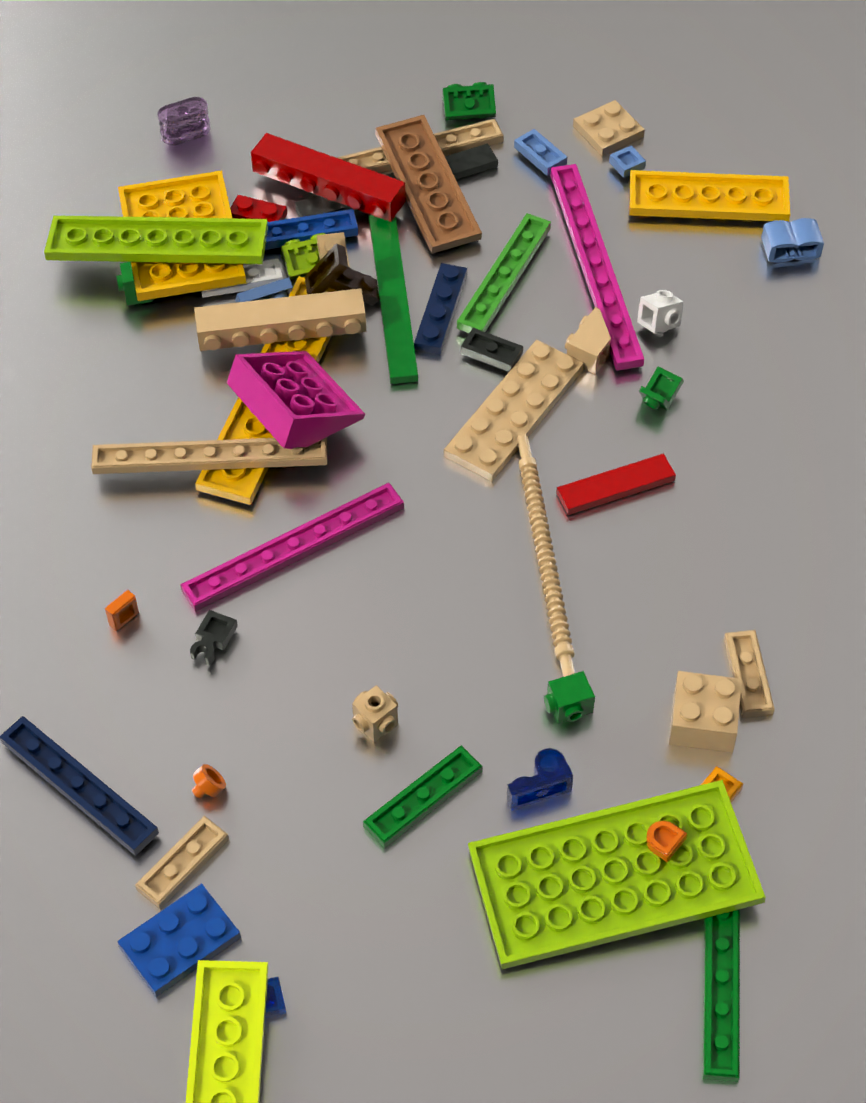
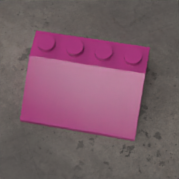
M307 351L235 354L227 384L284 449L308 447L364 419L365 413Z

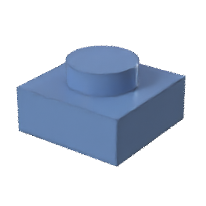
M632 145L610 154L609 163L623 178L630 176L631 170L641 171L645 169L646 160Z

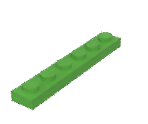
M526 213L457 320V329L470 333L472 328L486 332L550 231L551 221Z

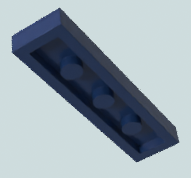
M441 263L414 341L415 350L441 355L467 278L466 267Z

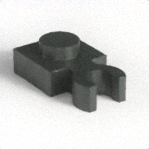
M209 610L195 633L196 640L198 641L190 648L191 659L195 660L199 653L206 652L207 654L204 657L205 664H212L215 659V648L221 650L226 648L238 627L237 620Z

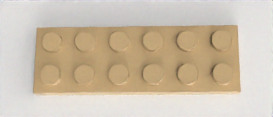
M536 339L444 448V457L493 482L519 450L518 436L527 435L529 437L581 374L584 363Z

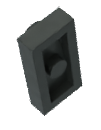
M472 328L461 345V354L509 372L522 356L523 346Z

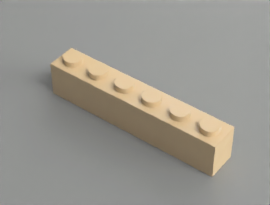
M361 288L194 307L200 351L367 332L366 313Z

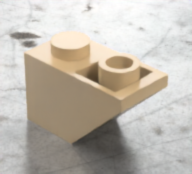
M595 307L589 316L585 315L582 318L579 329L575 334L571 333L565 343L567 355L583 362V369L595 375L609 357L611 337L599 308Z

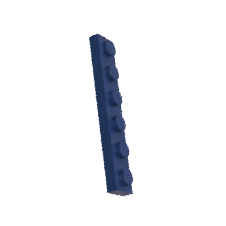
M24 716L0 735L3 745L135 856L159 834L157 826Z

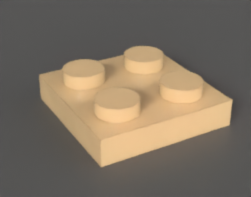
M616 100L573 119V127L601 156L643 138L645 129Z

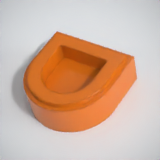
M658 821L653 823L647 831V846L651 852L668 862L687 839V833L671 822Z

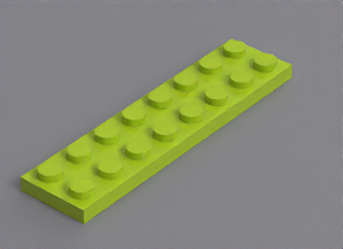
M53 215L44 254L46 260L263 264L268 220Z

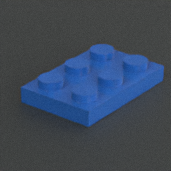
M201 883L122 937L117 943L153 994L158 997L195 971L198 960L212 959L241 938V934Z

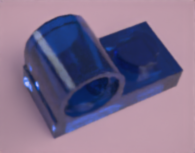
M552 748L539 751L534 761L533 776L519 777L512 783L507 784V802L511 811L572 792L573 774L563 754ZM550 767L555 769V771L548 772L544 768Z

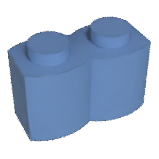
M800 218L792 222L775 220L764 224L761 239L768 261L782 263L793 259L812 260L821 257L824 241L817 220Z

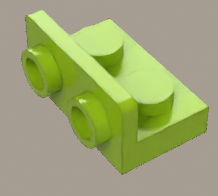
M325 233L313 235L310 240L300 242L299 239L290 240L284 244L285 246H281V259H284L290 280L298 278V276H306L320 261L316 238L317 235H324Z

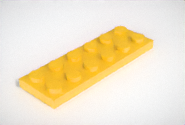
M631 170L629 215L754 221L783 220L789 222V177Z

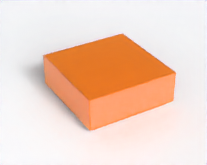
M129 590L125 591L105 608L108 623L115 631L139 614L136 597Z

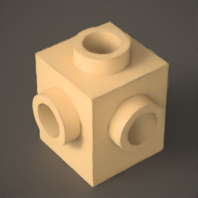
M376 685L369 691L361 692L352 703V721L361 733H364L375 743L398 725V703L389 692L384 693Z

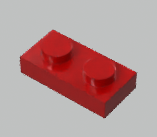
M237 195L230 207L232 218L267 219L268 222L284 220L287 216V206L243 195Z

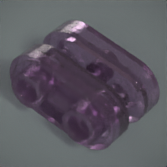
M191 97L165 105L157 113L158 122L161 126V139L167 145L175 146L204 137L211 129L207 102L200 97Z

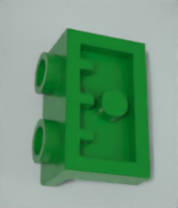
M477 82L472 86L451 84L443 88L442 101L444 103L445 120L496 117L493 84L487 85L485 82Z

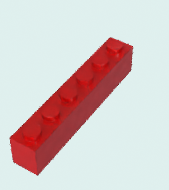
M266 133L251 151L253 172L371 214L377 218L391 222L406 202L405 182Z

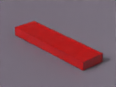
M663 453L557 487L556 494L567 515H571L674 482L676 474Z

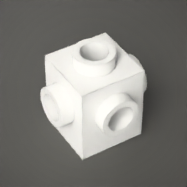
M659 290L657 293L640 297L637 323L653 333L667 332L669 329L680 327L684 301L667 290Z

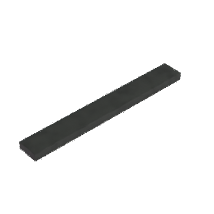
M488 143L445 156L456 180L498 167V159ZM393 172L386 174V176L396 179ZM319 195L295 202V209L299 217L353 209Z

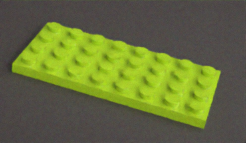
M723 780L468 843V850L502 969L765 903L766 898ZM658 821L671 822L687 833V839L668 862L651 852L646 842L649 827Z

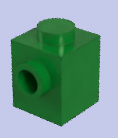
M584 671L548 681L547 695H544V703L548 713H554L557 723L565 721L574 722L581 719L584 715L593 713L595 695Z

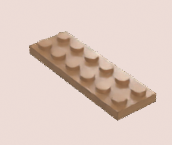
M425 115L376 127L375 135L396 179L405 182L406 201L431 254L481 240L482 232Z

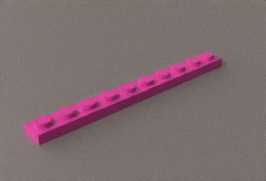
M577 165L552 167L550 176L594 306L601 310L611 337L610 353L616 371L644 366V356Z

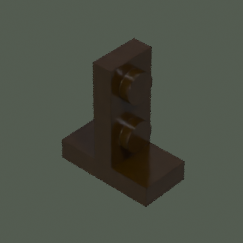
M337 243L305 276L307 294L324 293L328 288L336 291L361 288L365 303L374 306L380 300L377 279L348 267L346 248Z

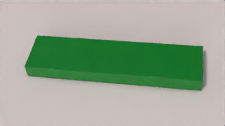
M462 745L366 818L363 821V827L385 849L483 772V766Z

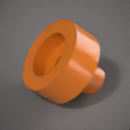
M203 764L193 774V779L197 785L192 789V792L198 798H202L205 794L217 797L226 788V782L222 775L210 765Z

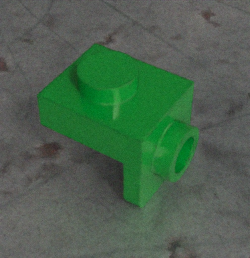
M131 262L120 263L121 275H116L119 292H125L127 306L153 302L154 299L137 300Z
M658 366L646 388L641 386L639 390L644 399L643 403L655 410H658L659 407L668 410L684 380Z

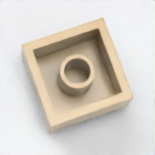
M678 671L674 689L669 745L733 753L738 732L742 679Z

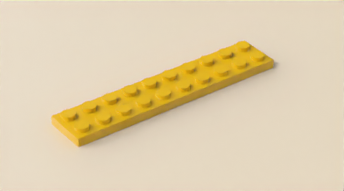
M298 276L289 297L307 295L304 277ZM328 288L325 292H333L336 290ZM331 336L265 344L261 353L307 351L319 363ZM238 397L217 440L274 438ZM269 467L202 470L195 483L196 491L251 505Z

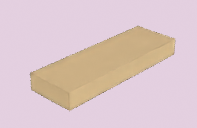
M756 630L725 633L724 642L732 677L742 679L739 706L742 718L773 715L775 708Z
M203 816L135 884L136 890L161 910L229 840L228 834L206 816Z

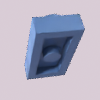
M535 129L514 140V148L547 176L550 175L552 167L567 165L568 157Z
M288 277L237 293L235 302L288 297L287 295L290 294L293 286Z

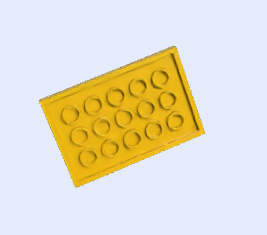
M222 170L118 187L123 217L232 218ZM131 262L138 301L246 284L243 264Z

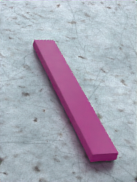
M388 482L180 584L181 590L196 612L404 509V501Z

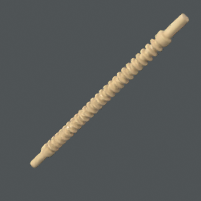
M520 435L518 436V447L521 459L518 464L521 477L523 478L524 495L527 498L526 504L528 505V516L532 525V536L535 539V552L539 560L538 566L540 567V578L543 581V594L546 596V609L549 610L547 614L550 617V630L553 632L555 656L560 661L564 677L575 673L572 661L575 653L571 645L572 639L569 637L571 633L568 630L569 624L567 623L568 618L565 615V603L562 601V588L559 586L560 580L558 579V568L555 565V553L552 551V538L548 530L549 524L547 523L548 518L546 517L543 493L539 483L537 462L532 457L528 436Z

